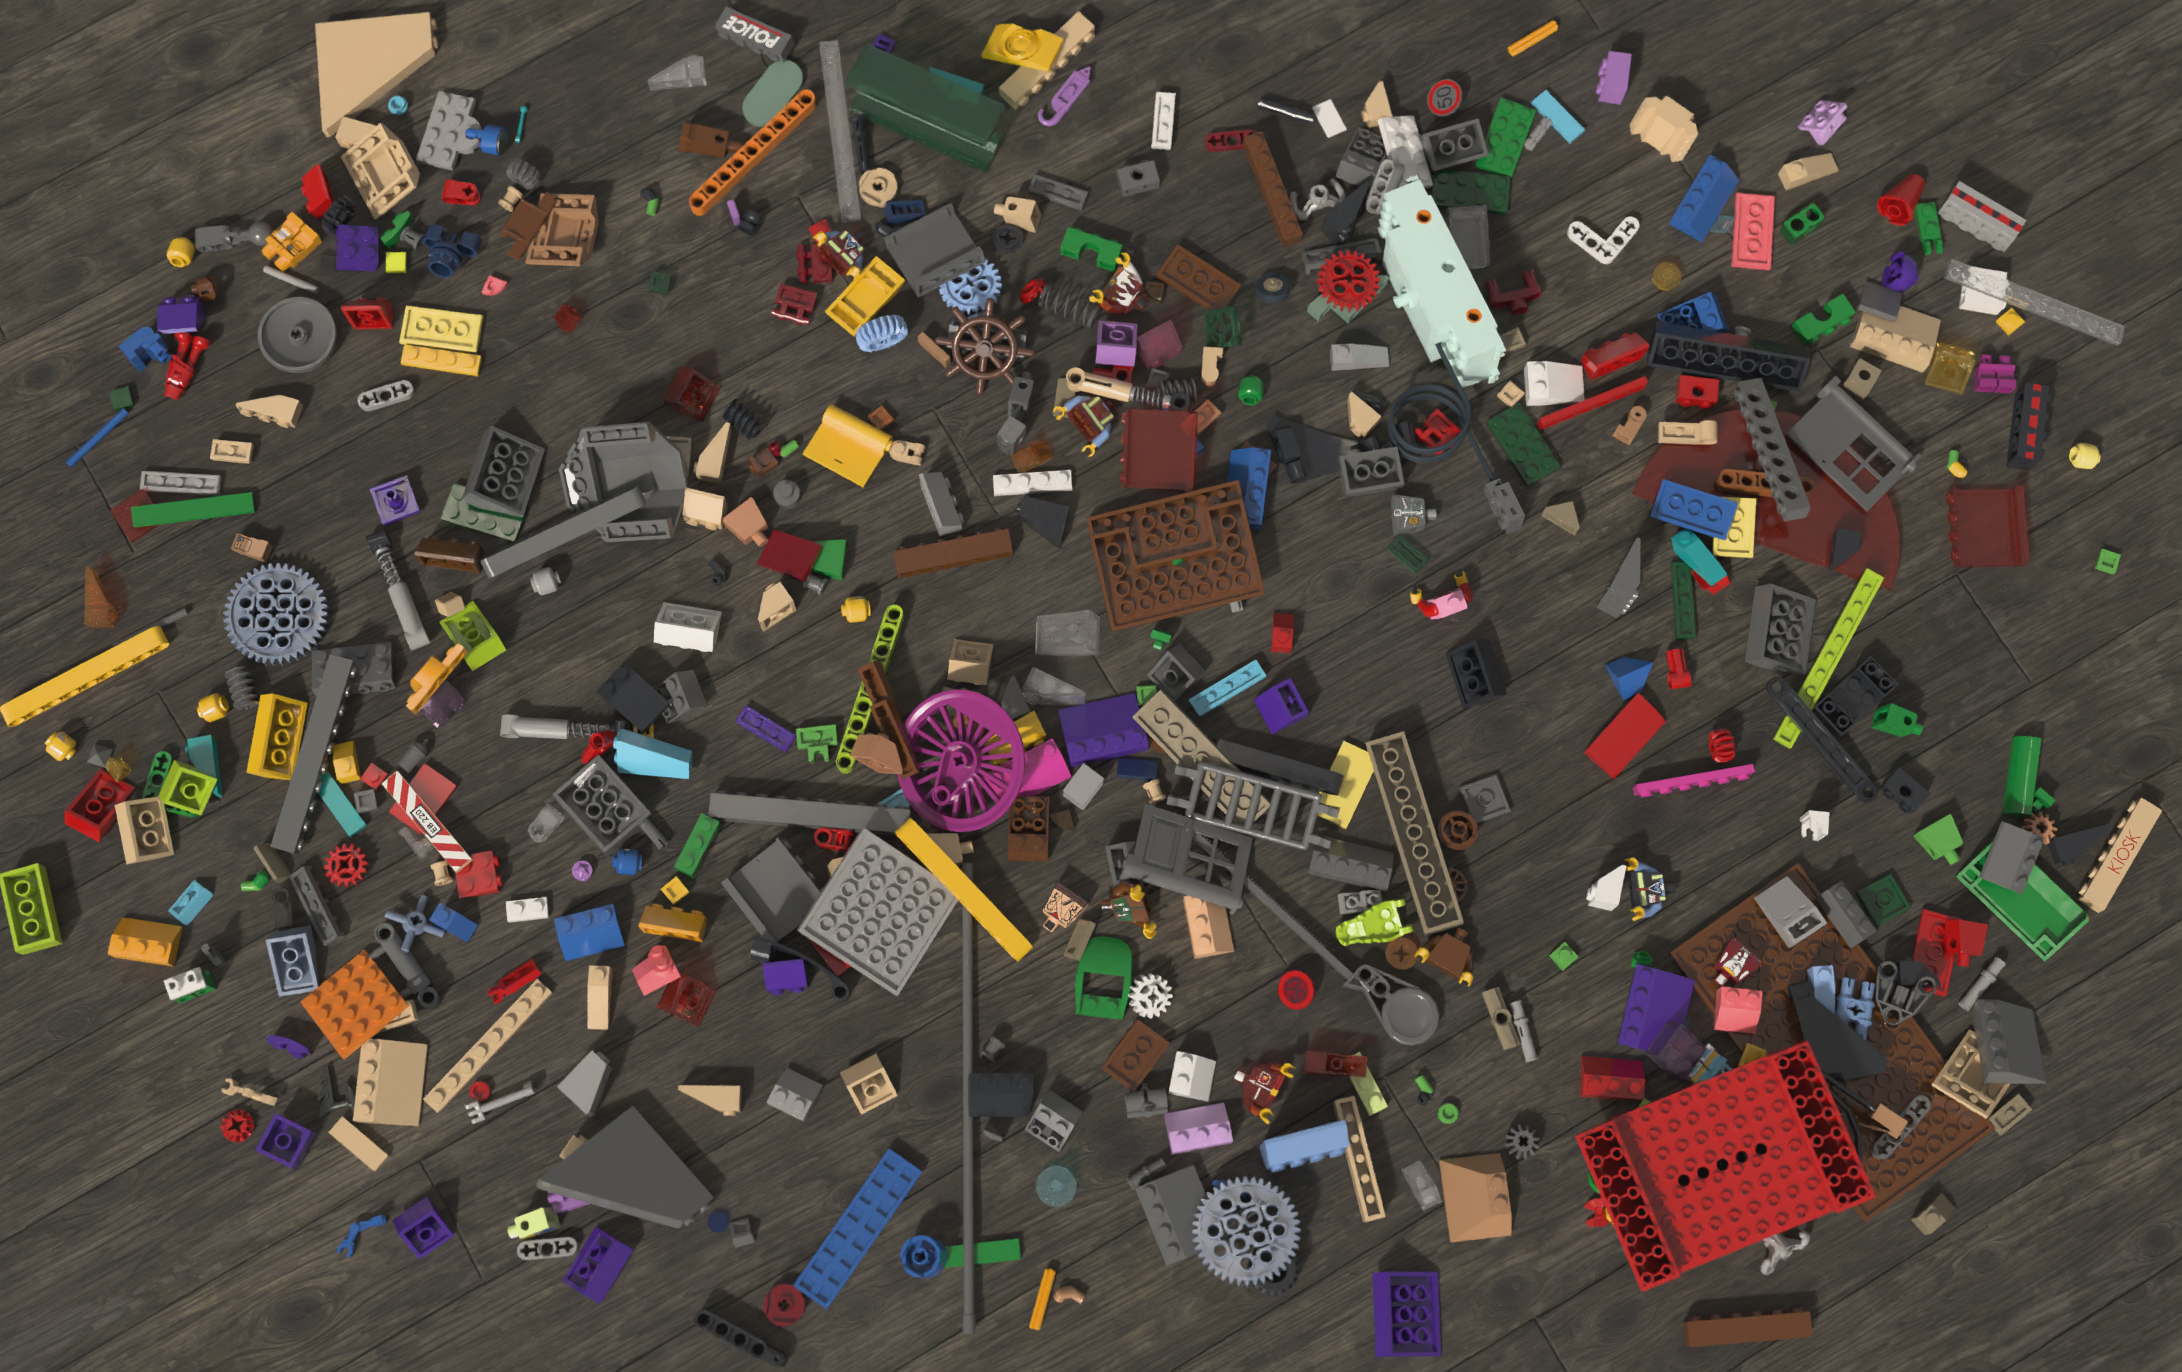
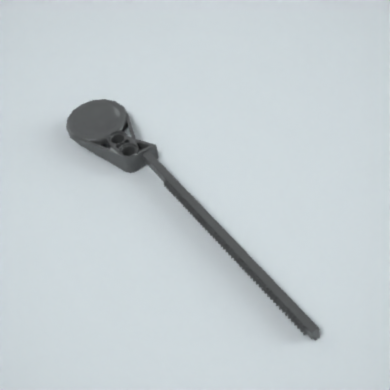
M1193 832L1192 839L1210 855L1212 849L1211 841L1208 842V839H1205L1206 836L1202 837L1201 834ZM1216 849L1214 859L1229 864L1233 863V861L1230 862V859H1227L1228 856L1224 857L1225 853L1221 854L1222 851L1219 852V849ZM1225 868L1231 875L1233 874L1232 869ZM1245 874L1243 886L1347 980L1342 987L1364 993L1383 1029L1390 1038L1400 1044L1413 1046L1424 1043L1433 1036L1439 1024L1440 1014L1437 1003L1430 994L1369 965L1360 966L1353 974L1324 948L1325 944L1321 945L1322 942L1319 943L1316 937L1313 938V935H1310L1311 932H1307L1308 929L1304 930L1305 927L1302 928V924L1299 925V922H1296L1297 919L1293 920L1294 917L1291 918V914L1288 915V912H1285L1286 909L1282 910L1283 906L1279 907L1280 904L1277 905V902H1274L1275 899H1271L1272 896L1268 897L1269 894L1266 895V891L1263 892V889H1260L1261 886L1257 887L1258 884L1255 885V881L1252 882V879H1249L1250 876L1246 877L1247 874ZM1367 970L1370 973V979L1363 980L1360 977V972ZM1386 979L1406 986V988L1397 989L1391 994L1389 992L1390 985ZM1375 985H1384L1385 992L1382 994L1377 993ZM1370 994L1377 999H1386L1382 1006L1381 1015Z

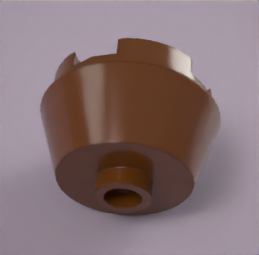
M1458 810L1451 811L1440 820L1438 833L1441 841L1447 847L1463 850L1470 847L1477 839L1478 826L1470 814Z

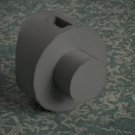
M783 480L774 488L773 495L776 503L780 506L790 509L799 504L801 494L795 482Z

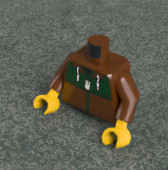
M1123 880L1112 888L1110 899L1102 900V910L1104 912L1114 911L1118 921L1138 925L1149 939L1157 934L1155 923H1149L1152 907L1143 881L1128 882Z

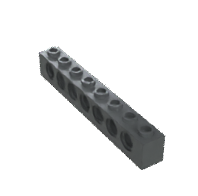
M1762 378L1739 381L1737 389L1734 391V396L1740 404L1741 415L1746 420L1747 431L1752 436L1753 447L1758 452L1759 463L1764 468L1765 479L1770 484L1771 495L1776 500L1778 514H1781L1783 521L1806 518L1811 507Z

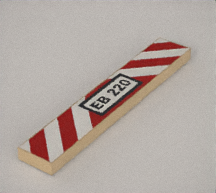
M398 771L382 783L456 873L472 861L471 857Z

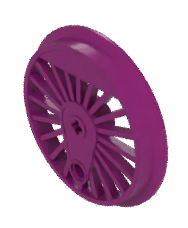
M949 690L933 695L922 702L910 714L904 724V728L914 756L915 751L939 756L941 760L917 763L918 767L939 765L938 771L918 780L917 773L903 780L897 774L904 796L922 818L945 830L967 832L978 830L994 823L1012 806L1024 779L1025 751L1016 724L1006 710L993 699L970 690ZM948 705L956 709L959 736L946 707ZM939 710H941L952 739L933 717ZM964 714L969 717L967 733H965ZM927 721L930 722L948 745L923 730ZM976 721L977 723H979V726L973 736ZM987 728L988 730H990V731L979 741V739H980V737H981V735H982L984 729ZM995 734L1002 738L982 749ZM919 735L943 749V752L916 746ZM1007 742L1011 745L1012 753L984 755V753ZM1013 757L1012 769L985 763V760ZM984 768L1011 774L1009 784ZM983 776L1006 790L1002 798L998 796ZM936 778L934 788L926 795L921 785ZM978 782L996 802V805L990 810ZM971 785L983 811V814L976 817L974 815ZM944 791L947 792V799L944 798ZM964 792L968 818L959 817L961 799ZM931 798H933L938 807L930 801ZM954 803L952 815L943 811L946 805Z

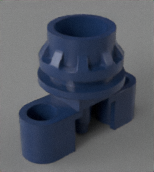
M429 225L423 238L424 245L431 248L428 256L430 261L428 268L438 277L449 278L459 269L464 259L463 256L475 257L477 255L482 239L477 234L464 231L462 239H457L458 235L456 233H452L450 237L444 236V226Z

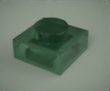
M651 272L649 292L668 295L671 274Z

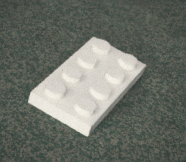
M1414 116L1381 117L1378 120L1388 159L1401 162L1405 168L1399 187L1406 185V179L1410 178V176L1414 177L1416 175L1424 189L1432 187L1433 183Z

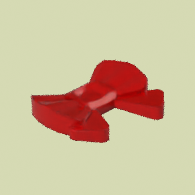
M1602 1198L1588 1201L1584 1208L1595 1212L1596 1217L1585 1222L1591 1228H1594V1226L1604 1227L1610 1223L1605 1216Z

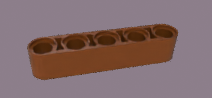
M1725 469L1720 473L1715 482L1717 489L1723 492L1772 497L1770 484L1766 481L1765 475L1762 472ZM1799 477L1802 486L1808 489V492H1805L1808 499L1815 490V483L1811 478ZM1722 478H1728L1730 483H1725ZM1742 480H1747L1750 485L1743 484ZM1761 482L1768 483L1769 487H1764Z

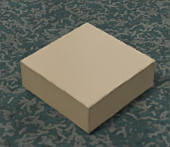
M1509 381L1497 394V397L1511 408L1525 393L1513 382Z

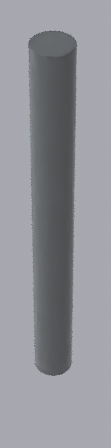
M183 608L112 645L115 647L152 627L161 626L162 628L188 615V612Z

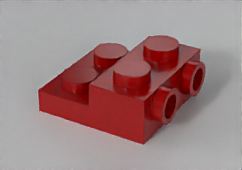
M493 851L472 854L470 856L472 861L458 873L455 872L459 899L499 893L500 886L503 885L502 877L497 873V867H500L499 857Z

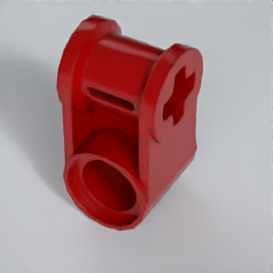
M446 180L441 200L449 204L475 206L480 202L481 195L473 183Z
M819 828L815 832L814 839L819 848L847 853L850 847L851 836H853L854 832L844 829ZM820 834H827L829 840L822 843L818 840V836Z

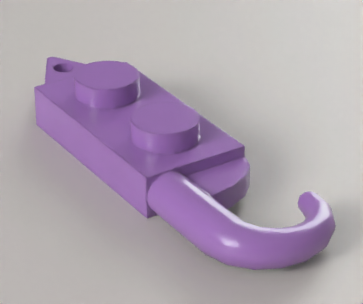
M1090 67L1080 71L1075 70L1052 98V108L1057 112L1052 119H1044L1042 115L1044 110L1040 109L1038 119L1043 125H1056L1065 113L1070 110L1090 85Z

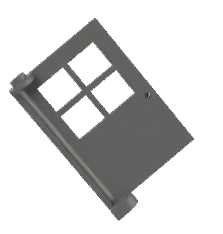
M1835 376L1816 395L1821 400L1786 433V436L1862 508L1868 511L1906 471L1911 473L1919 465L1916 461L1921 455L1918 454L1914 457L1838 386L1841 380ZM1861 433L1878 447L1866 460L1861 458L1849 446ZM1845 449L1861 463L1849 477L1832 463ZM1880 450L1896 464L1884 478L1868 464ZM1863 467L1880 481L1868 494L1864 493L1852 481Z
M1145 804L1134 854H1127L1119 879L1127 881L1129 877L1217 904L1229 908V914L1233 915L1237 908L1240 909L1243 904L1244 898L1241 897L1253 838ZM1193 832L1214 838L1210 857L1190 851ZM1218 840L1238 846L1234 865L1214 859ZM1188 856L1209 862L1205 881L1185 875ZM1213 864L1233 870L1230 889L1209 883Z

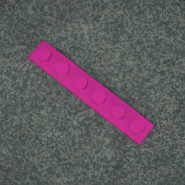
M1753 764L1636 784L1633 787L1634 796L1640 795L1641 798L1652 796L1654 792L1667 794L1671 793L1672 789L1679 788L1680 791L1691 789V786L1699 785L1700 788L1711 785V782L1718 781V784H1724L1734 778L1742 781L1749 779V776L1755 771Z

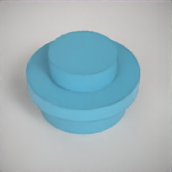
M394 96L390 99L388 107L391 113L401 115L406 112L408 103L405 98Z

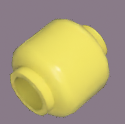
M2087 443L2076 444L2069 453V459L2073 466L2082 469L2094 468L2101 458L2097 446Z

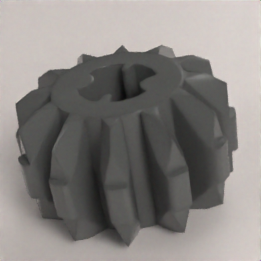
M519 158L513 160L506 171L508 178L512 182L528 190L533 188L540 178L539 171L535 169V166Z
M1520 1124L1516 1127L1517 1131L1514 1128L1509 1129L1512 1135H1506L1505 1138L1511 1142L1505 1143V1147L1511 1146L1512 1149L1508 1153L1512 1154L1516 1151V1159L1520 1158L1521 1153L1524 1159H1528V1153L1534 1156L1535 1152L1533 1149H1539V1145L1534 1142L1540 1140L1539 1137L1533 1138L1532 1136L1536 1133V1130L1534 1129L1529 1133V1125H1525L1522 1130ZM1522 1138L1526 1139L1525 1147L1518 1144Z

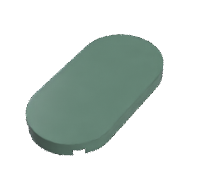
M785 60L784 63L777 61L771 64L746 96L742 108L746 120L751 125L756 127L765 126L800 91L803 85V76L800 68L795 63Z

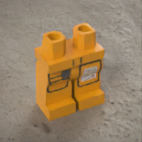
M291 212L287 216V220L271 236L269 235L265 239L268 243L261 251L269 260L278 254L280 257L274 263L283 272L290 266L295 268L298 265L297 263L309 255L322 241L318 234Z

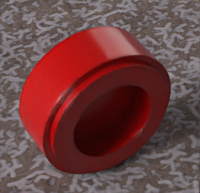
M477 1081L471 1085L469 1094L473 1100L478 1099L479 1102H484L490 1097L491 1089L487 1083Z

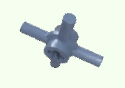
M421 895L415 912H410L404 916L387 909L384 916L402 923L403 929L407 933L401 950L404 952H409L414 936L420 935L424 931L439 937L444 935V929L427 924V920L423 915L428 901V897L425 895Z

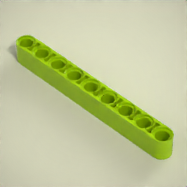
M898 605L887 607L868 662L869 664L880 659L885 674L904 621L903 610ZM892 612H898L900 614V616L897 619H891L889 617ZM886 630L894 632L893 636L889 638L883 634ZM885 648L888 652L885 656H880L877 654L878 650ZM863 681L836 758L838 770L843 774L851 773L857 762L856 759L850 757L852 749L846 747L847 743L851 740L856 741L859 734L866 735L872 717L870 706L873 704L868 693L865 691ZM861 704H868L869 709L867 711L859 710ZM861 722L863 727L860 730L853 729L854 723ZM844 759L851 761V764L846 768L840 766L841 761Z

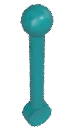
M521 106L520 108L521 117L516 143H521L524 117L528 110L526 106Z

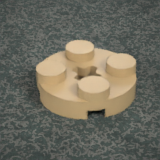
M877 168L872 171L868 170L860 179V195L866 203L872 206L884 207L885 203L892 201L897 194V182L894 175L887 169ZM882 184L883 189L876 191L874 185Z

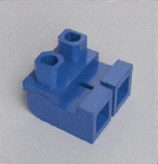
M150 327L140 328L118 346L140 372L146 368L144 362L150 357L154 361L158 359L162 364H165L172 358L167 351L169 348L166 343Z

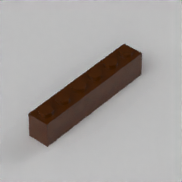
M1260 131L1244 137L1243 148L1282 247L1285 248L1301 242L1302 231L1263 132Z
M996 528L989 533L984 531L976 532L973 536L969 537L959 535L954 537L953 540L948 541L946 539H939L935 543L928 545L927 543H919L912 548L906 546L899 547L896 551H892L898 579L1013 556L1009 530L1004 528Z
M1803 1308L1790 1309L1791 1313L1783 1314V1310H1772L1770 1315H1762V1311L1750 1312V1317H1742V1313L1729 1314L1730 1318L1722 1319L1721 1315L1709 1316V1320L1701 1321V1317H1689V1322H1683L1686 1347L1813 1337L1810 1312H1803Z

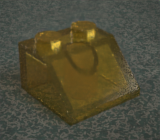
M1937 341L1928 366L1925 385L1963 394L1976 361L1975 351Z

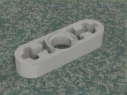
M402 380L363 392L358 396L357 402L364 411L376 410L412 398L414 387L409 381ZM406 386L408 389L406 394L400 392L403 390L402 387ZM393 389L397 391L398 397H396ZM389 391L391 392L390 399L382 400L381 394ZM374 395H376L377 399L379 400L378 403L376 402V398L374 397ZM365 398H369V400H371L369 401L370 405L366 406V404L364 403Z
M571 1237L524 1241L519 1244L517 1254L523 1260L573 1256L578 1251V1243ZM559 1241V1246L566 1245L567 1241H569L570 1244L574 1245V1248H571L569 1253H567L566 1249H559L560 1254H557L558 1246L556 1242ZM539 1243V1256H536L537 1252H530L528 1257L522 1253V1249H525L526 1245L529 1248H537L535 1244ZM545 1243L553 1245V1252L549 1255H545L542 1252V1247Z

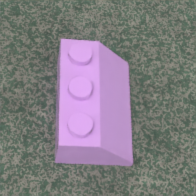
M1224 1103L1164 1114L1171 1154L1231 1144L1233 1142Z

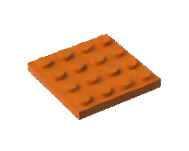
M365 949L300 1001L344 1060L409 1007L376 962L369 958V953Z

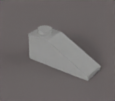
M1361 344L1331 345V371L1389 367L1388 347Z

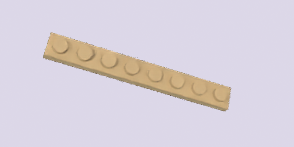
M536 979L423 1100L437 1113H440L553 993Z

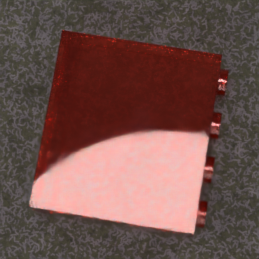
M1135 408L1125 410V413L1122 414V425H1125V433L1122 432L1121 444H1124V452H1121V464H1124V471L1120 473V483H1123V488L1140 487L1185 490V492L1194 491L1196 483L1198 411Z
M2015 486L2013 489L1957 490L1956 487H1953L1946 494V503L1949 505L1950 510L1947 519L1948 523H1951L1949 541L1952 542L1950 558L1951 561H1954V567L2025 566L2030 561L2023 486Z

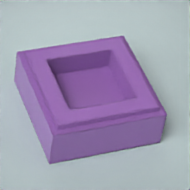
M727 201L734 226L738 225L741 219L735 201Z

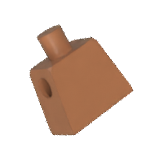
M752 497L722 519L725 527L746 545L754 540L759 547H762L768 542L767 537L763 534L768 529L767 523Z

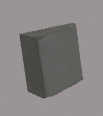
M749 1218L729 1223L734 1247L755 1242Z

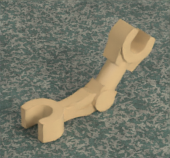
M226 1078L225 1081L230 1083V1087L227 1090L222 1089L224 1094L234 1095L236 1092H239L243 1096L275 1106L277 1098L246 1087L240 1088L236 1080Z

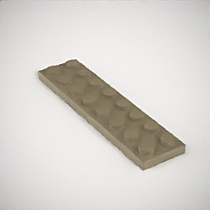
M1162 689L1133 716V719L1177 764L1180 763L1197 769L1198 763L1204 761L1240 771ZM1204 770L1200 788L1210 798L1216 773ZM1224 775L1216 805L1226 814L1236 778ZM1243 781L1233 818L1234 823L1240 825L1245 823L1254 789L1253 783ZM1262 793L1260 794L1253 822L1270 807L1271 802Z

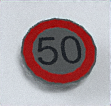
M1450 79L1435 83L1427 97L1429 109L1435 115L1441 117L1454 113L1462 102L1463 92L1461 86Z

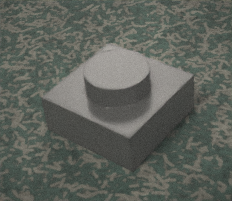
M374 789L354 793L358 814L378 810L376 791Z

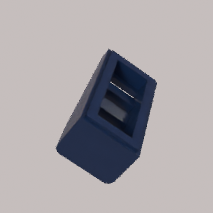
M923 199L887 201L884 205L886 224L918 220L926 215ZM914 206H917L918 213H915ZM907 207L910 208L911 214H908Z

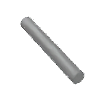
M265 265L263 268L264 273L317 294L319 290L318 286L268 265Z

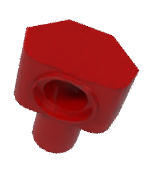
M1113 365V370L1094 368L1093 374L1117 379L1119 375H1125L1127 379L1124 381L1131 383L1133 366Z

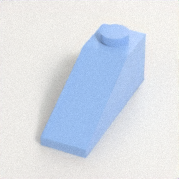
M1833 965L1809 968L1807 975L1814 998L1835 1014Z

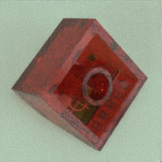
M680 366L662 400L674 409L703 422L720 388L694 368Z
M679 972L681 977L666 985L657 1008L699 1027L716 990Z

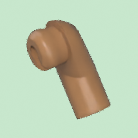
M1069 1285L1058 1288L1055 1291L1054 1299L1061 1303L1064 1299L1072 1298L1081 1304L1086 1295Z

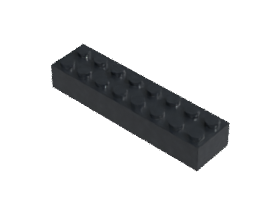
M1657 321L1655 322L1647 352V366L1733 381L1762 378L1764 386L1798 392L1802 390L1811 359L1810 349L1805 346Z

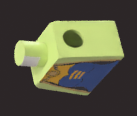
M540 1208L515 1218V1224L508 1226V1234L511 1238L517 1236L520 1238H531L561 1228L558 1215L554 1214L553 1208Z

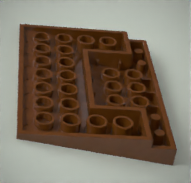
M1239 480L1086 518L1112 632L1265 595ZM1179 559L1185 561L1181 567L1174 565L1172 562Z

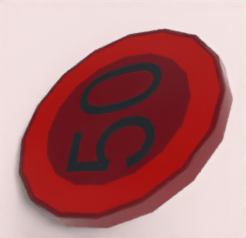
M1288 971L1281 977L1278 983V995L1286 1007L1293 1010H1301L1312 1003L1315 997V985L1311 977L1304 971Z

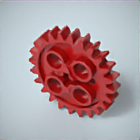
M1347 250L1346 255L1339 251L1338 257L1332 254L1331 260H1325L1326 265H1321L1320 269L1322 271L1318 273L1320 278L1317 280V284L1321 285L1318 291L1323 292L1322 298L1328 297L1327 304L1333 302L1334 309L1339 305L1340 311L1347 307L1348 312H1351L1352 307L1358 311L1359 305L1366 308V302L1372 303V297L1376 298V291H1379L1380 288L1377 285L1380 283V278L1377 277L1379 271H1373L1376 264H1369L1371 258L1364 260V253L1358 257L1357 251L1350 255V251ZM1360 269L1363 273L1358 275L1353 270ZM1334 270H1342L1343 274L1337 275ZM1335 288H1342L1344 292L1337 293ZM1354 288H1362L1363 292L1357 293Z

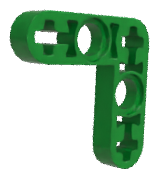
M161 751L155 755L142 799L152 797L153 794L155 797L159 796L174 762L173 756L168 752ZM166 756L168 763H164L162 767V763L159 761ZM161 767H162V769H163V770H166V772L164 773V772H162V771H160V770H156V769H157V768L161 769ZM156 775L163 776V782L160 785L153 783ZM164 804L165 811L168 813L191 818L198 815L183 809L179 811L180 808L177 807L169 809Z

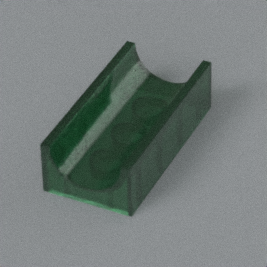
M864 44L845 81L846 86L857 90L854 101L849 109L851 114L864 115L866 120L985 174H987L1006 137L1004 104L869 44Z

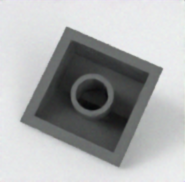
M1179 643L1164 654L1147 676L1160 690L1162 689L1176 702L1203 677L1206 671Z

